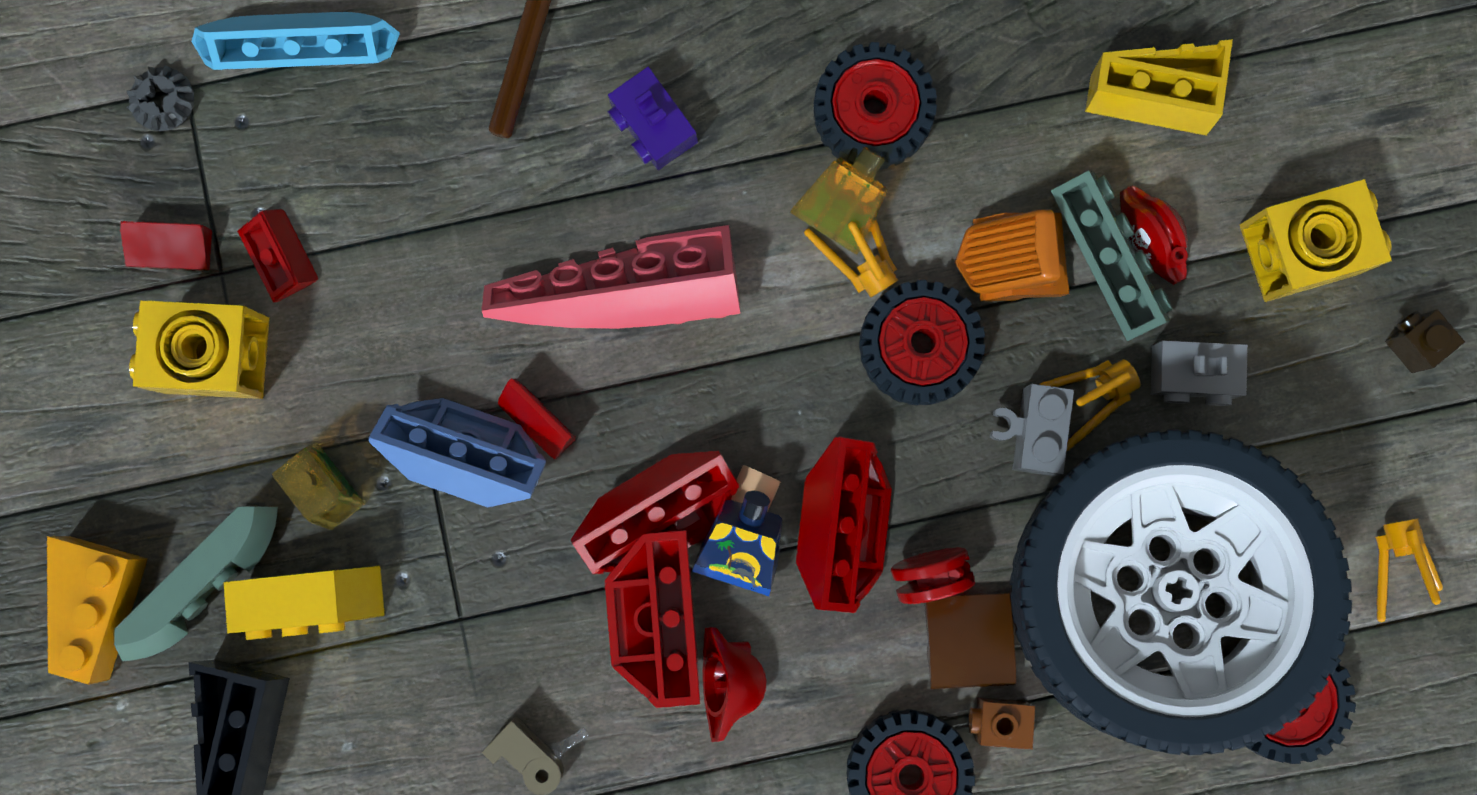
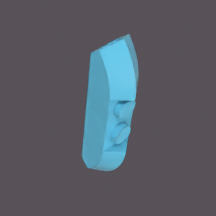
M355 12L250 15L221 19L195 27L191 42L204 64L213 70L379 63L390 58L400 32L383 19Z

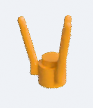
M870 204L864 206L865 214H870L873 211ZM875 215L868 221L879 255L874 256L856 223L851 221L848 224L859 249L866 259V262L857 267L861 274L859 276L811 229H806L804 231L805 236L852 282L858 293L866 290L871 298L899 281L894 273L897 268L889 256Z
M1122 359L1113 365L1107 360L1096 367L1039 384L1059 387L1099 375L1100 377L1095 380L1097 388L1078 398L1076 404L1083 406L1101 396L1106 400L1113 398L1111 402L1068 440L1066 452L1079 443L1119 406L1130 401L1129 393L1140 388L1141 383L1138 374L1127 360Z
M1419 519L1383 525L1385 535L1376 537L1379 549L1377 620L1384 622L1386 619L1390 549L1394 550L1395 557L1414 554L1432 603L1435 605L1440 604L1441 599L1438 591L1443 589V585L1425 544Z

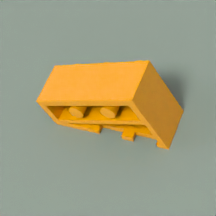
M47 536L48 673L88 685L110 680L118 655L114 646V631L132 611L148 560L147 558L71 536Z

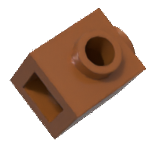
M977 697V708L971 707L969 712V733L975 734V741L981 746L1033 750L1035 706L1028 701Z

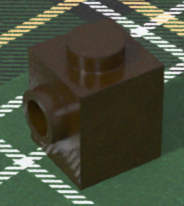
M1438 309L1424 314H1420L1419 311L1411 313L1396 325L1399 330L1385 341L1411 373L1435 368L1465 343L1464 339Z

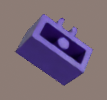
M646 67L608 94L612 107L607 111L609 116L621 132L626 128L630 131L636 140L631 146L644 164L651 161L656 169L660 170L698 143L696 131L649 67Z

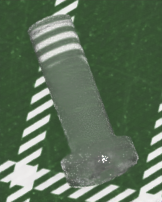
M583 727L559 744L556 742L551 744V749L556 757L561 759L564 757V752L589 737V734Z

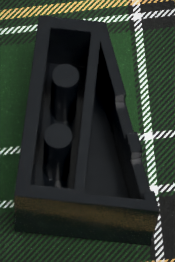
M218 660L188 662L189 676L194 675L195 703H191L192 717H196L198 744L194 745L197 795H263L290 678Z

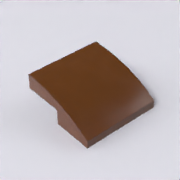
M1010 593L950 596L924 603L931 689L1016 685L1015 643Z

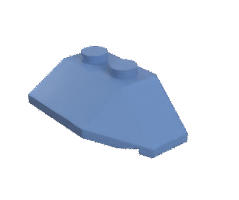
M444 398L416 401L403 406H399V404L387 405L369 436V443L408 480L485 507L530 499L546 466V460L542 454L538 453L534 443L521 425Z

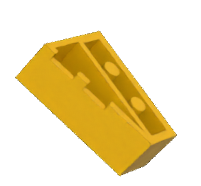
M1233 39L1221 40L1217 45L1195 47L1194 43L1182 44L1178 49L1156 51L1155 47L1104 52L1091 74L1085 112L1207 136L1223 115Z
M381 566L223 582L227 634L245 632L246 640L272 637V629H281L282 637L309 634L308 626L318 625L319 633L344 631L345 622L385 616Z

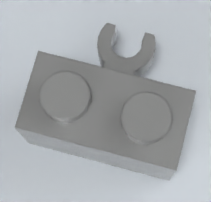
M1161 341L1152 345L1151 395H1164L1165 403L1185 404L1190 403V397L1206 398V405H1232V399L1246 396L1248 345Z
M1030 384L1023 388L1019 417L1007 408H999L993 411V416L1003 417L1007 420L1008 428L1005 432H990V438L1004 441L1017 436L1012 470L1057 476L1064 473L1074 390Z

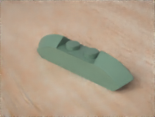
M237 507L115 628L114 646L121 660L130 661L153 656L170 648L188 634L185 619L190 621L198 616L208 605L205 599L215 589L218 591L224 589L223 582L233 581L237 577L238 572L235 569L238 566L250 572L260 561L271 541L276 525L278 507Z

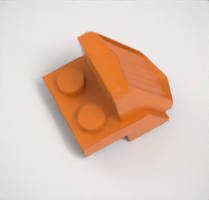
M1034 210L1025 213H1000L973 219V225L964 234L955 263L971 290L980 293V301H1016L1023 298L1062 297L1069 294L1061 213H1054L1052 210Z

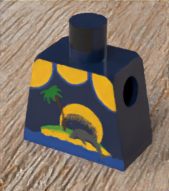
M748 491L744 496L743 503L733 500H726L701 544L692 572L766 596L770 595L778 566L783 519L779 515L767 511L770 499L766 494L759 491Z

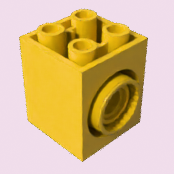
M1365 179L1267 207L1239 225L1264 302L1350 278L1392 261L1390 256L1391 241L1386 231L1381 229L1376 214L1378 210L1377 199L1372 190L1368 189Z
M140 300L139 311L135 313L133 319V332L137 337L136 352L132 355L129 363V373L133 379V387L163 394L263 399L269 317L240 305Z

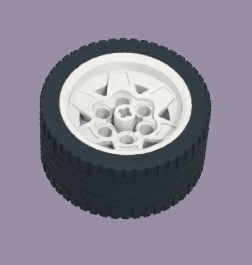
M1167 429L1165 432L1158 430L1146 432L1141 437L1138 434L1127 437L1123 441H1117L1106 446L1102 451L1098 450L1074 467L1042 500L1027 522L1017 545L1018 551L1014 555L1010 585H1012V592H1010L1013 623H1016L1017 631L1015 632L1018 641L1021 643L1026 660H1030L1031 669L1034 674L1040 679L1045 689L1056 697L1055 700L1078 719L1103 733L1145 749L1177 755L1181 753L1187 755L1224 753V749L1232 751L1245 747L1247 743L1254 744L1264 740L1265 735L1277 733L1284 728L1283 724L1286 722L1291 723L1301 715L1300 711L1303 708L1307 709L1316 700L1314 697L1316 693L1323 691L1328 683L1327 677L1329 674L1333 675L1338 665L1336 661L1338 655L1343 653L1346 644L1343 642L1344 636L1348 635L1350 621H1347L1348 614L1352 613V600H1349L1352 584L1351 579H1348L1347 571L1350 570L1348 560L1343 557L1341 551L1344 550L1341 538L1336 537L1334 532L1336 527L1331 517L1327 518L1324 513L1326 509L1320 500L1314 499L1311 495L1313 491L1305 482L1301 484L1297 480L1298 476L1289 468L1284 469L1280 466L1281 462L1273 456L1267 457L1262 454L1263 450L1253 445H1243L1241 440L1232 437L1226 439L1223 438L1222 434L1213 432L1202 434V430L1188 429L1186 432H1181L1180 429ZM1183 513L1202 518L1209 522V524L1197 532H1193L1190 530ZM1131 519L1132 545L1130 547L1104 544L1120 525ZM1154 537L1162 538L1169 544L1170 554L1165 561L1156 560L1150 553L1149 545ZM1198 550L1206 551L1213 559V569L1207 575L1197 571L1194 566L1193 559ZM1246 564L1253 586L1242 582L1238 578L1239 572ZM1122 567H1129L1138 575V585L1132 592L1122 589L1118 584L1117 574ZM1176 583L1180 590V599H1175L1174 602H1171L1172 594L1165 591L1166 585ZM1091 591L1114 604L1113 611L1101 628L1093 611ZM1211 593L1219 595L1225 603V611L1219 618L1210 616L1205 607V601ZM1135 610L1143 611L1150 620L1149 629L1143 635L1135 634L1129 627V616ZM1181 623L1186 624L1193 632L1192 644L1185 649L1178 647L1173 640L1174 628ZM1224 636L1242 638L1230 654L1223 659L1221 638ZM1159 651L1162 653L1173 676L1152 673L1140 668L1137 664L1154 652Z

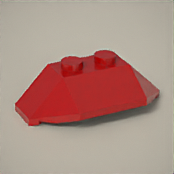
M835 437L805 478L796 564L815 609L856 613L861 605L860 601L870 592L883 573L892 488L884 467L876 455L878 451L873 442Z
M719 451L671 454L600 496L570 540L592 574L611 573L642 534L686 530L689 548L705 538L722 505L726 500L732 499V496L736 494L739 488V484Z
M686 530L642 534L605 579L611 666L656 708L700 704L698 653Z

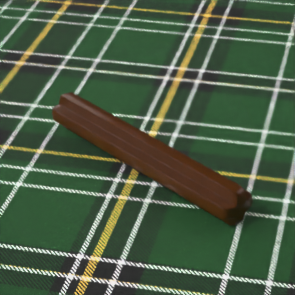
M526 0L489 125V131L497 137L510 138L512 136L551 0Z

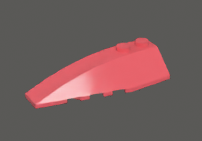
M729 225L646 237L635 241L636 248L615 253L612 247L599 251V259L578 265L572 259L558 263L559 266L554 268L551 273L542 276L540 272L534 270L484 285L483 317L530 325L618 329L682 324L688 321L724 318L729 315L741 314Z

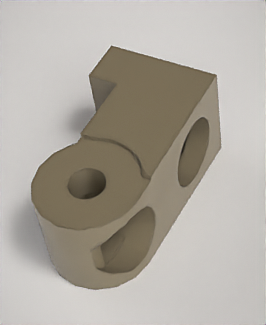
M517 716L482 751V754L493 764L503 756L523 775L526 787L534 794H550L557 788L563 777L564 767L560 758Z

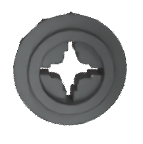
M166 65L159 68L148 66V71L142 75L134 76L135 82L132 88L127 90L129 96V106L127 108L142 126L154 131H168L180 126L189 117L194 105V91L189 80L181 72ZM156 85L163 92L169 94L163 98V110L156 103L149 102L150 99L156 96Z

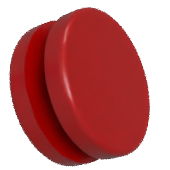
M962 547L939 549L915 555L894 564L891 567L893 580L911 581L896 590L898 600L903 604L926 603L944 599L970 589L975 584V577L973 571L970 570V564L966 561L970 560L968 551Z

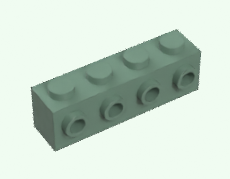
M1088 170L1051 190L1126 340H1132L1171 321L1167 314L1173 310L1170 300L1162 287L1155 290L1148 277L1149 274L1154 272L1145 252L1141 250L1136 253L1130 242L1129 237L1135 235L1126 215L1124 213L1116 214L1110 202L1116 196L1105 175L1098 178L1095 172Z

